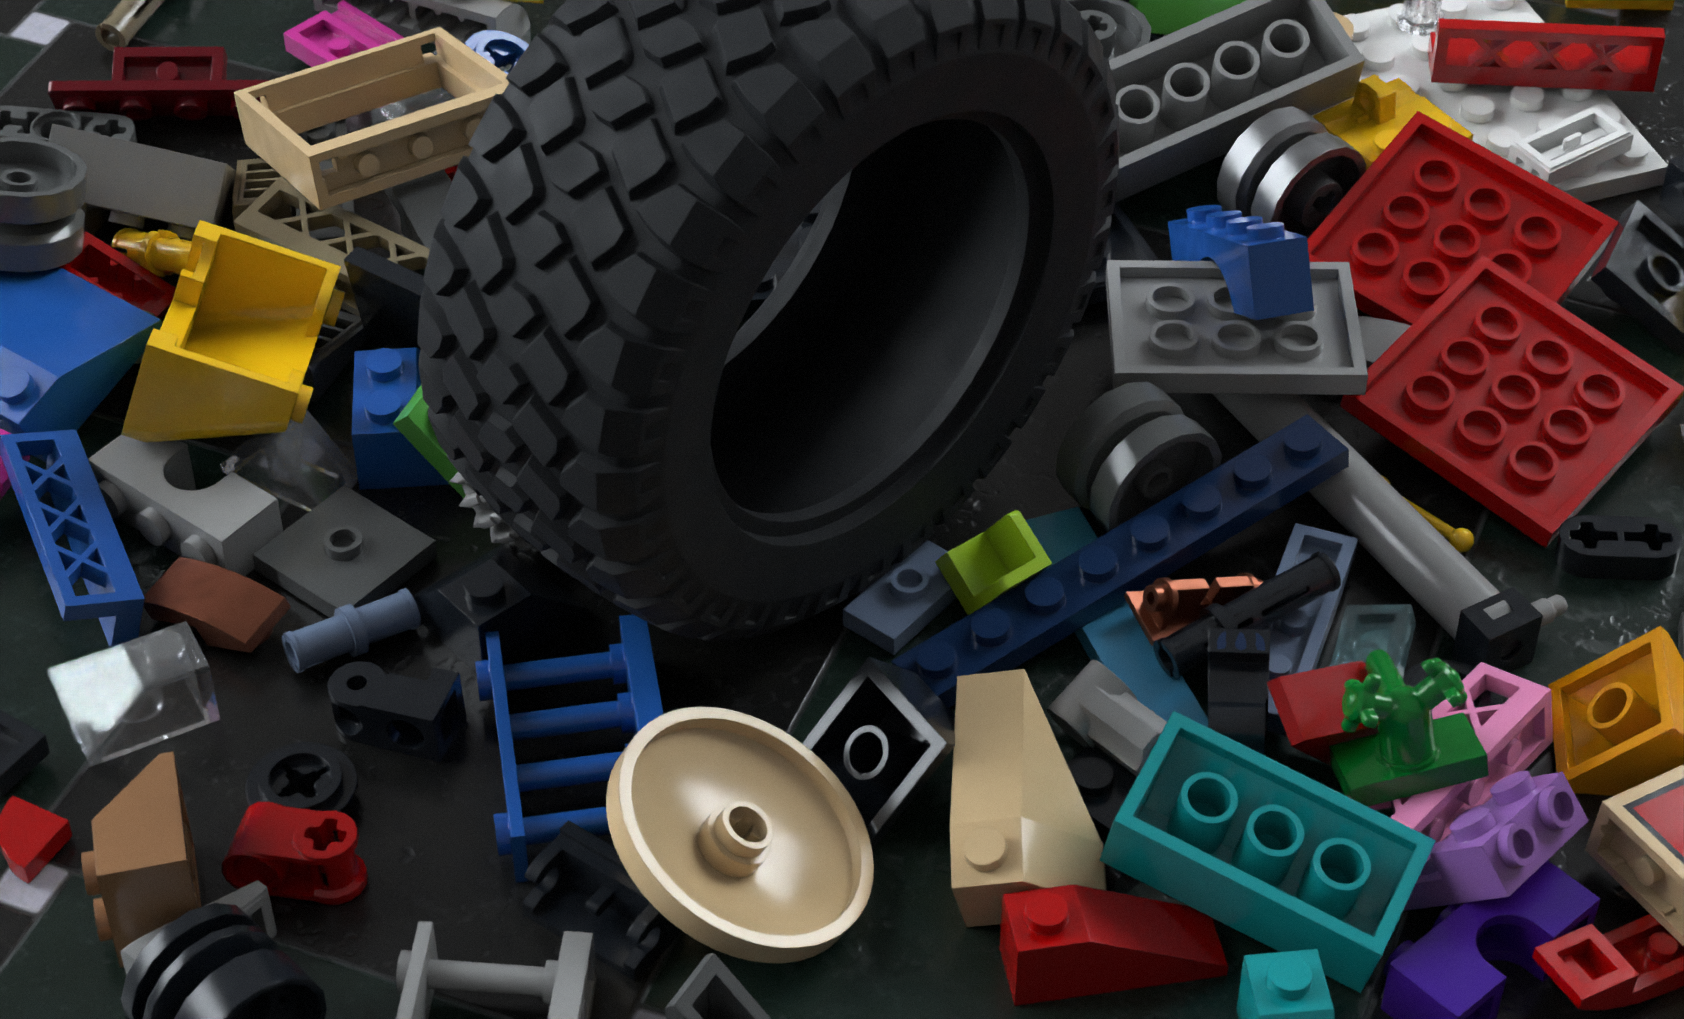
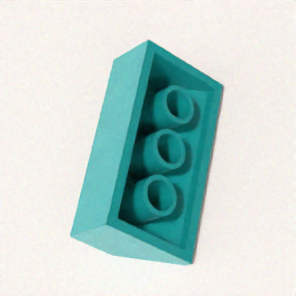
M1173 710L1113 821L1099 861L1279 952L1317 949L1324 975L1361 993L1383 955L1436 840Z

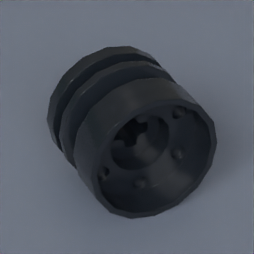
M213 903L190 910L165 926L141 950L126 975L121 997L126 1019H325L327 1012L324 990L283 951L278 950L277 943L262 931L260 926L237 905Z

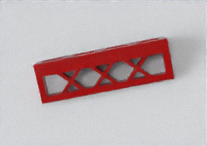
M1439 18L1437 31L1430 32L1428 44L1431 83L1654 92L1666 37L1664 28Z

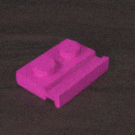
M344 0L337 3L338 10L330 14L324 10L283 33L286 51L311 67L405 38Z

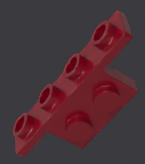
M114 47L111 81H50L48 83V95L55 109L118 114L134 121L147 120L152 116H177L192 121L202 120L207 116H233L239 119L233 92L269 80H226L228 57L224 47Z

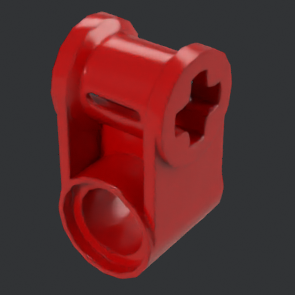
M257 802L248 807L222 862V874L226 881L236 889H240L258 880L268 888L269 896L315 901L324 905H340L353 900L361 894L367 885L368 878L363 859L355 853L359 834L356 824L351 817L335 810L318 811L286 807L273 802ZM334 830L338 833L339 842L335 841ZM322 873L326 874L328 885L324 884Z

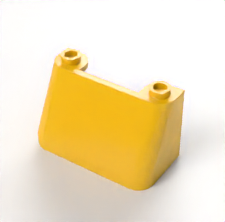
M199 220L193 234L185 269H182L174 297L160 330L153 328L146 344L121 435L148 443L286 432L289 421L302 424L314 389L302 384L322 324L335 327L345 296V292L334 289L341 266Z

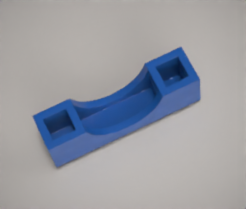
M1221 205L1192 207L1186 209L1187 218L1168 221L1172 261H1214L1221 270L1227 284L1234 313L1253 320H1261L1314 311L1307 236L1285 230L1284 223L1281 222L1263 223V219L1260 216L1242 217V211H1222Z

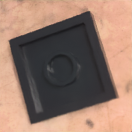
M1637 200L1622 212L1618 221L1619 224L1612 233L1590 279L1601 288L1609 299L1619 303L1640 321L1653 337L1663 341L1680 356L1684 353V239L1643 203Z

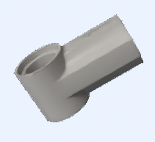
M1094 659L1086 665L1046 709L1051 718L1085 748L1088 745L1092 748L1098 747L1136 777H1138L1167 723L1155 714L1153 710L1140 703L1130 688L1118 676Z

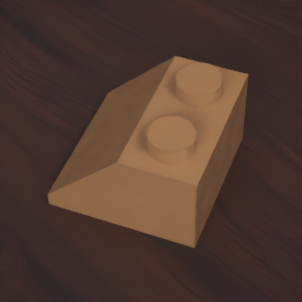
M174 751L158 754L91 820L94 850L81 853L88 896L98 894L102 896L101 898L93 899L100 942L113 940L120 968L124 967L120 951L130 943L178 919L188 911L202 907L195 845Z

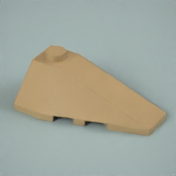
M1025 669L957 676L955 746L953 750L950 812L951 886L966 928L1001 924L1003 894L1072 884L1107 890L1105 863L1099 861L1104 848L1103 843Z

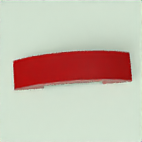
M1651 914L1603 935L1591 923L1535 947L1532 958L1576 1007L1582 1010H1608L1625 1007L1661 996L1684 986V947Z

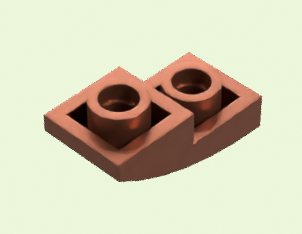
M181 556L144 595L143 606L152 620L194 626L208 646L252 653L257 646L264 643L271 636L273 627L291 608L285 597L250 578L211 563Z

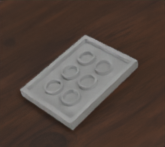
M1107 260L1106 291L1113 389L1126 383L1149 382L1161 388L1165 393L1365 395L1368 372L1349 262H1310L1314 311L1253 320L1234 313L1227 284L1221 270L1214 261Z

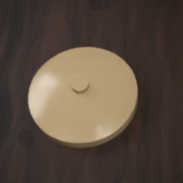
M688 707L670 711L647 723L618 757L611 771L606 793V814L615 849L630 878L641 893L665 918L689 936L719 952L736 958L761 963H790L814 957L827 950L841 938L861 915L871 894L874 876L873 851L864 820L852 797L837 776L809 748L788 733L764 720L738 711L718 707Z

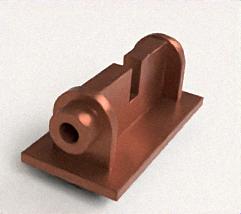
M1240 573L1234 577H1216L1209 587L1205 578L1171 580L1164 577L1156 579L1144 591L1126 592L1124 597L1148 641L1153 646L1157 639L1165 638L1199 619L1203 608L1212 603L1224 605L1263 583V580L1256 579L1251 573Z

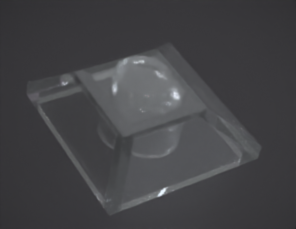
M187 621L173 624L47 669L49 679L91 767L220 720L210 667Z

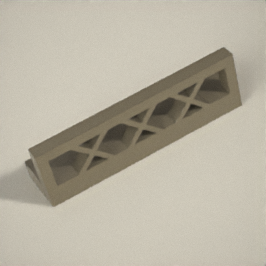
M279 178L233 221L236 232L341 266L334 289L345 292L341 308L357 316H360L344 263V259L356 246L366 250L381 247L390 252L388 260L412 271L426 269L430 252L429 248L337 205L319 210L294 186ZM283 202L300 209L299 216L279 220L268 217ZM333 226L343 229L345 232L344 237L324 241L311 237L312 230Z

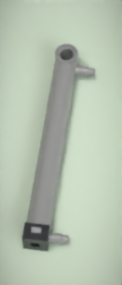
M1211 393L1259 442L1308 414L1349 449V467L1308 492L1353 537L1358 538L1360 545L1455 640L1452 657L1456 661L1473 667L1483 662L1506 672H1511L1533 661L1540 627L1553 622L1556 617L1567 611V601L1563 596L1556 594L1547 599L1541 598L1530 603L1514 587L1499 592L1299 394Z

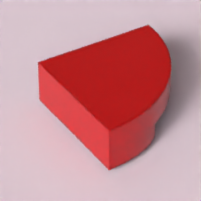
M14 795L8 800L0 814V847L2 853L7 860L10 870L19 879L28 884L73 836L69 820Z

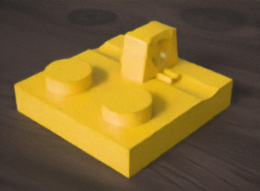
M1376 74L1358 82L1353 98L1312 116L1325 126L1328 133L1340 137L1359 151L1366 163V170L1417 111L1473 140V134L1425 97L1416 94L1400 78L1385 83Z

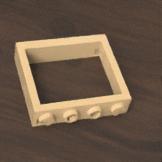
M437 27L233 93L245 144L319 210H324L458 165L463 156L469 157L473 148L468 144L494 95H502L509 82L506 80V73L443 28ZM435 41L437 55L431 52L422 55L421 45ZM441 87L456 98L312 146L298 135L299 133ZM332 159L333 168L322 171L319 162Z

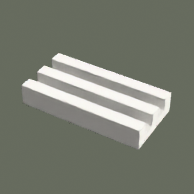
M1593 106L1511 143L1508 160L1515 165L1525 162L1524 170L1533 175L1540 173V179L1554 186L1630 151L1634 134L1602 110Z

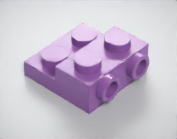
M1519 771L1508 775L1491 787L1490 792L1493 797L1485 804L1473 807L1457 816L1449 827L1451 833L1444 840L1434 844L1404 910L1509 897L1589 821L1563 771L1534 777L1531 776L1529 771Z

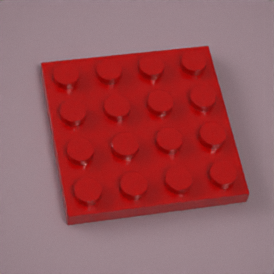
M1417 111L1312 233L1307 242L1309 262H1349L1357 309L1374 318L1412 325L1482 255L1561 305L1603 252L1619 222Z
M1482 255L1367 369L1366 394L1343 395L1340 407L1531 539L1547 548L1558 536L1560 526L1567 519L1576 516L1679 404L1684 394V387Z

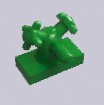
M1377 649L1370 652L1367 656L1365 664L1368 675L1363 683L1355 679H1348L1344 683L1345 693L1342 700V710L1345 717L1341 722V728L1345 732L1354 733L1360 723L1369 728H1375L1378 724V734L1329 746L1331 767L1347 797L1369 807L1489 776L1487 753L1465 714L1462 712L1433 720L1432 709L1445 699L1455 708L1464 704L1468 698L1460 675L1448 663L1442 662L1439 658L1425 660L1421 663V666L1429 676L1416 686L1405 684L1390 655L1386 651Z

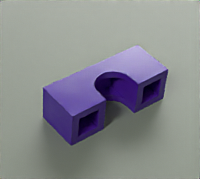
M1547 860L1509 897L1465 902L1464 904H1450L1438 916L1432 929L1415 943L1411 940L1403 942L1388 958L1383 969V974L1387 978L1381 1009L1393 1019H1497L1507 977L1487 961L1504 960L1515 963L1526 969L1541 982H1544L1549 976L1532 958L1535 947L1591 923L1594 925L1600 898Z

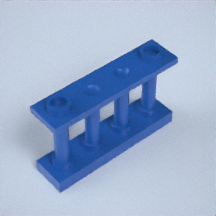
M633 614L619 616L621 643L609 645V652L503 665L499 631L485 632L488 660L475 661L480 701L493 700L507 807V812L493 814L498 856L513 855L516 883L529 881L524 877L528 869L526 845L552 842L560 834L559 829L568 820L595 836L610 834L606 807L523 817L520 792L609 781L611 771L623 751L516 765L513 741L620 728L622 734L634 733L636 735L647 723L663 715L647 621ZM609 678L613 679L614 685L626 683L627 687L626 693L617 694V701L509 714L506 692Z

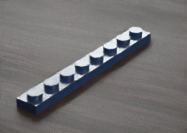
M1306 414L891 661L892 665L915 672L949 708L956 704L957 676L1009 671L1125 602L1124 595L1126 592L1143 591L1148 585H1152L1156 579L1170 575L1349 467V449Z

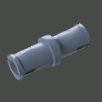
M404 588L399 590L398 593L354 608L350 603L335 609L333 617L293 632L283 633L282 645L289 664L298 674L305 671L304 669L346 653H349L352 657L367 653L370 644L410 629L419 628L421 617L412 594L408 589Z

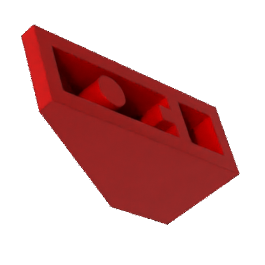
M1075 884L1007 893L1002 896L999 949L1015 1006L1227 976L1228 964L1213 918L1190 906Z

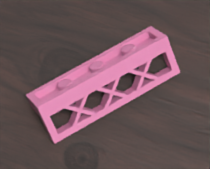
M1480 662L1462 680L1464 691L1468 696L1467 701L1461 706L1453 708L1445 699L1432 709V717L1434 720L1462 712L1465 714L1487 753L1489 776L1369 806V808L1373 810L1392 808L1393 815L1390 818L1436 840V842L1444 840L1451 833L1449 827L1457 816L1473 807L1485 804L1493 797L1490 789L1495 783L1508 775L1525 771L1553 742L1552 694L1550 688ZM1485 690L1509 698L1504 704L1475 708L1473 703Z

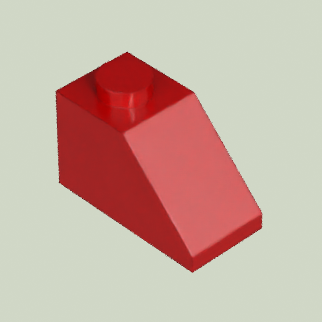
M1360 660L1280 676L1266 682L1292 747L1331 766L1329 746L1378 734V724L1375 728H1369L1360 723L1354 733L1345 732L1341 728V722L1345 717L1342 710V700L1345 693L1344 683L1348 679L1359 680L1360 683H1363L1368 675L1365 662Z

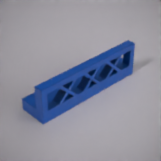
M76 429L0 435V455L63 621L98 618L111 650L137 647L145 598ZM48 454L46 469L22 459V456ZM47 491L50 493L55 508L39 502V499ZM63 534H66L72 552L55 544ZM80 577L83 578L89 595L75 596L72 585Z

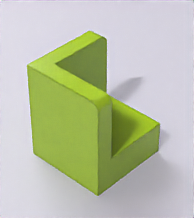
M1019 510L1008 513L983 533L946 552L935 561L968 615L1042 572L1052 564Z

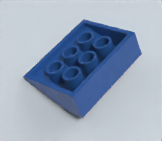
M61 267L25 273L0 271V428L12 434L73 429L77 431L144 353L153 328L160 330L163 322L157 317ZM48 454L33 455L45 463L47 462Z

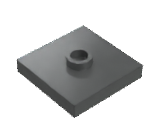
M344 485L255 552L253 560L255 571L330 618L334 616L335 609L350 603L354 608L387 597L438 555L436 540Z

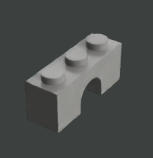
M120 435L88 458L111 517L113 519L118 517L139 530L151 544L155 546L163 545L181 557L211 563L246 576L255 569L253 554L283 532L278 499L234 472L229 473L219 482L208 488L196 490L188 445L180 440L146 443Z

